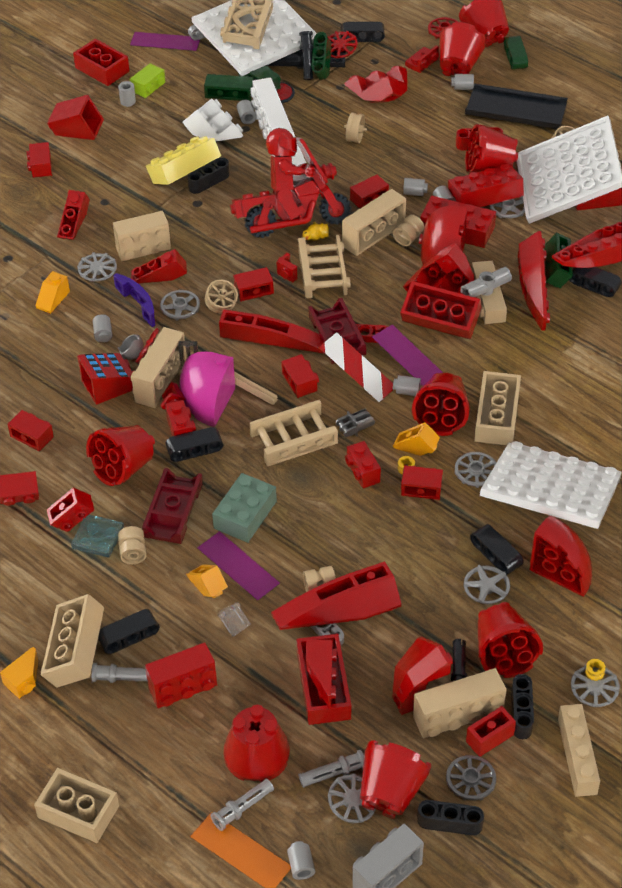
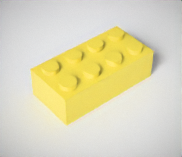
M197 136L190 139V143H183L177 146L175 151H167L163 157L152 159L151 163L146 165L153 184L169 185L221 157L214 138H207V136L199 138Z

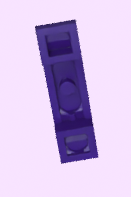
M114 274L115 288L123 297L131 295L141 305L143 318L151 327H154V306L145 289L124 275Z

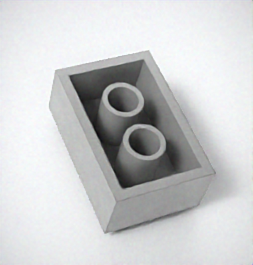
M405 824L399 828L392 829L383 842H377L371 848L370 853L365 857H359L354 862L353 888H395L422 865L424 842Z

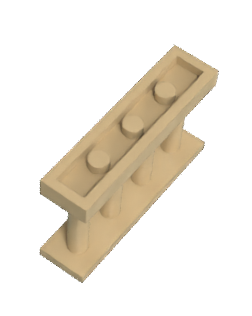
M336 235V244L314 246L306 244L305 237L298 238V252L305 299L312 298V291L318 288L343 287V293L347 295V288H350V277H346L342 254L344 252V242H340V236ZM337 251V256L313 258L308 256L314 252ZM339 263L338 268L314 270L309 268L313 264ZM341 275L340 280L316 282L311 280L314 276Z
M320 400L250 422L251 437L260 435L266 446L264 449V461L267 467L338 444V430L336 427L326 428L319 416L321 415ZM310 418L314 420L319 431L311 434L308 433L302 422ZM295 424L301 437L291 440L285 427ZM277 429L284 442L273 445L267 432Z

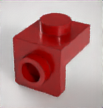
M289 253L284 254L276 262L277 274L294 283L298 279L297 266L291 263Z
M171 382L161 395L164 401L160 406L166 410L165 404L185 400L177 383Z

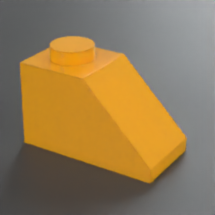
M52 271L42 283L35 305L36 308L51 314L70 292L68 277Z
M425 422L400 432L393 447L422 456L436 450L440 437Z
M202 564L186 574L201 594L206 597L216 598L222 595V590L228 587L217 565Z
M34 647L30 648L0 672L3 684L19 699L25 694H29L36 686L39 660Z

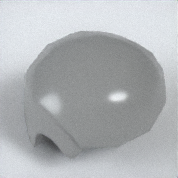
M130 335L118 347V350L124 359L129 361L137 359L143 349V341L139 335Z

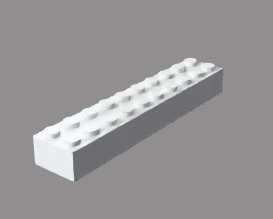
M265 78L252 81L253 87L250 88L253 100L251 103L256 113V120L259 119V127L263 129V138L266 139L268 134L276 128L287 129L295 137L272 79ZM297 145L295 156H291L292 164H295V166L306 163ZM305 174L293 175V185L311 178Z

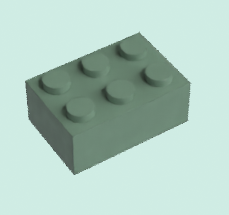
M241 473L212 513L213 528L249 543L277 502L276 486Z

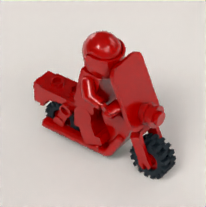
M284 128L273 129L266 138L268 153L274 155L271 156V188L273 193L267 190L259 192L260 195L253 196V193L242 195L243 198L233 199L232 204H230L231 214H234L236 218L246 217L244 221L247 231L260 238L270 236L269 234L273 233L274 229L309 223L312 219L319 193L323 198L320 201L319 213L325 221L337 225L342 223V220L351 214V203L347 200L348 198L339 193H332L328 185H326L328 179L334 180V176H337L335 165L332 166V163H328V165L322 164L319 166L302 138L293 137L290 131ZM297 145L309 164L303 163L298 166L292 164L291 156H295ZM305 174L311 178L293 185V175ZM273 208L280 219H275L276 216L270 209Z

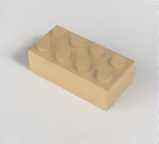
M390 189L342 220L344 248L358 256L393 233V230L406 217V198L395 190Z
M163 327L162 331L156 335L153 345L149 346L147 354L140 360L138 368L131 375L135 403L156 408L162 398L161 395L173 381L186 360L184 332Z
M483 372L474 442L508 445V443L513 442L521 375Z
M89 594L56 605L40 675L57 688L90 677L104 607Z
M494 668L415 693L413 718L422 738L435 737L442 732L456 730L466 724H473L499 707H504L506 687L497 669Z

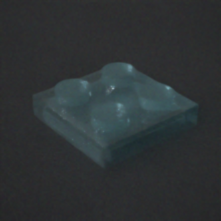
M89 514L83 519L71 543L72 549L110 558L118 541V533L124 528L123 522Z

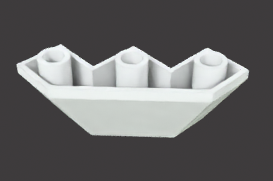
M211 98L182 122L192 135L199 136V138L207 136V138H214L215 141H222L243 136V129L238 123L235 125L231 122L233 118L227 111L224 113L220 109L222 105L217 99L213 100Z

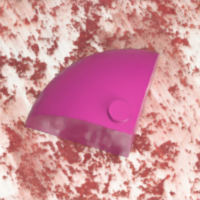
M197 352L186 359L181 370L179 386L185 397V406L190 408L191 413L197 420L206 425L216 426L235 390L233 357L218 353Z

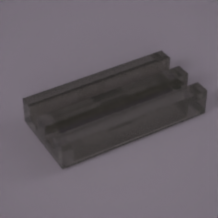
M179 341L181 370L185 363L183 346H186L188 358L191 355L190 346H193L194 353L198 352L197 341Z

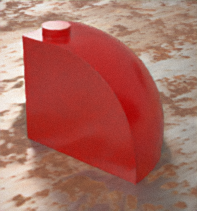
M446 206L437 209L428 217L424 232L419 237V244H422L421 261L423 265L453 243H456L462 252L464 251L468 207Z
M552 515L547 517L534 533L529 570L584 597L592 582V563L588 550L577 533L566 523Z

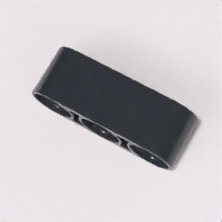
M378 21L344 22L341 25V32L349 31V33L356 36L357 42H381L385 37L384 24Z
M217 158L189 173L187 176L189 192L193 194L201 193L229 177V161L226 158Z
M573 267V276L569 279L574 285L606 297H613L622 284L619 276L597 267Z
M215 427L173 436L165 442L169 457L173 462L215 453L224 446L219 431Z
M486 524L470 534L472 544L496 568L505 572L506 575L524 564L521 554L491 525Z
M144 609L101 628L98 641L106 654H113L155 635L159 631L160 626L149 609Z
M518 674L513 678L511 705L512 717L516 721L514 735L518 739L523 740L532 735L534 723L532 679L528 675Z
M424 800L418 806L417 822L420 827L428 830L477 835L483 829L484 812L477 806ZM425 813H430V814H432V815H431V816H425L424 814H425ZM452 816L454 817V819H448L446 817ZM470 819H475V820H477L478 822H471V821H469V820H470Z

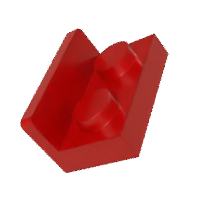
M436 45L432 49L421 48L405 61V66L421 73L438 60L439 46Z

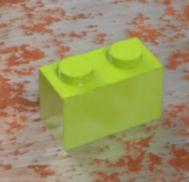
M149 63L131 77L130 82L134 84L135 94L147 98L165 83L164 69Z

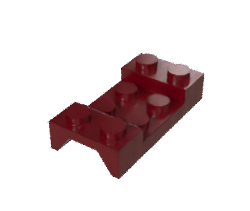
M339 298L332 308L318 311L313 306H308L309 318L314 329L317 328L323 343L337 332L362 356L366 355V343L343 298ZM329 357L331 364H335V362Z
M164 468L142 526L144 538L182 544L195 499H198L203 486L202 474L198 473L192 479L178 477L169 468Z

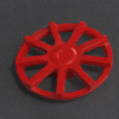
M448 17L434 19L428 25V33L433 35L435 39H438L443 27L446 28L451 25L449 20L453 22L458 21Z
M335 31L334 34L328 37L333 42L331 44V47H333L331 53L335 50L338 51L337 56L331 55L332 58L347 57L356 50L358 45L356 36L349 33V31ZM351 40H354V41H355V43H347V42H349V41H351ZM347 46H351V47H354V48H353V50L350 52V51L347 49ZM341 52H347V54L340 56Z
M156 328L153 331L146 345L139 353L135 361L138 365L140 360L147 354L149 346L153 345L160 329Z

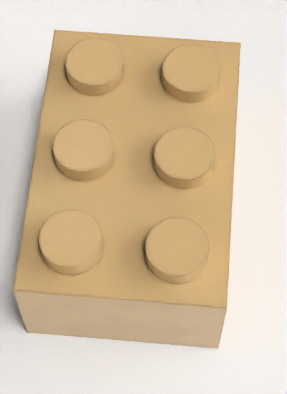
M163 211L113 222L116 249L121 261L171 249L169 224Z
M57 768L34 806L39 819L98 843L116 813L119 802L117 792Z

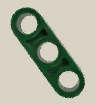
M318 32L314 36L311 67L316 77L320 80L326 79L330 71L332 45L324 32Z
M521 36L504 37V49L511 69L528 68V56Z

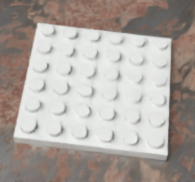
M232 0L192 17V23L241 76L301 50V36H299V32L312 31V44L314 36L317 34L285 0H273V10L260 49H253V46L232 42L223 43V37L220 36L221 28L224 27L225 17H228L229 6L232 7ZM251 13L239 18L245 27L251 22H258L251 16Z
M609 116L518 152L517 166L519 174L523 177V201L526 219L529 224L622 188V168Z
M514 441L506 446L482 486L480 496L598 529L619 483L622 472L617 471L613 467L599 466L595 462L580 461L576 457L562 456L557 452H547L539 447H529Z

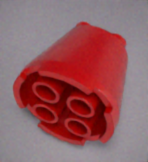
M474 0L469 5H464L460 10V21L475 26V30L485 35V47H489L496 42L499 44L504 42V37H506L510 29L502 0Z
M454 22L446 28L443 27L439 38L442 73L445 76L470 73L486 45L485 35L475 30V26L463 22Z
M475 124L468 138L471 141L465 154L466 171L470 173L481 172L487 168L500 167L503 164H510L513 167V163L518 160V152H516L518 140L485 125Z
M451 373L434 374L416 393L412 403L414 420L419 424L426 422L438 436L452 435L453 432L465 426L469 417L470 406L462 379Z
M139 425L103 428L90 434L86 444L87 457H91L95 467L93 472L100 481L108 486L120 485L152 460L155 440L152 435H148Z
M502 602L480 611L477 622L478 652L484 670L488 671L496 668L499 675H503L504 678H512L534 667L533 663L543 653V642L538 632L507 602Z
M253 705L242 710L233 719L224 744V760L228 770L242 781L246 779L263 782L264 779L270 781L279 776L286 768L290 755L289 741L275 716L261 705Z
M376 740L369 741L364 752L360 793L361 806L368 810L376 808L383 811L382 815L391 819H395L396 815H402L428 777L432 766L431 763H424L420 759V754L406 747L390 742L388 745H378Z

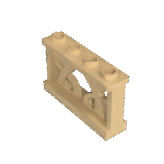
M232 0V7L229 6L228 17H225L224 27L221 28L220 36L223 37V43L232 42L253 46V49H260L273 10V0ZM251 13V16L258 22H251L245 27L239 18Z

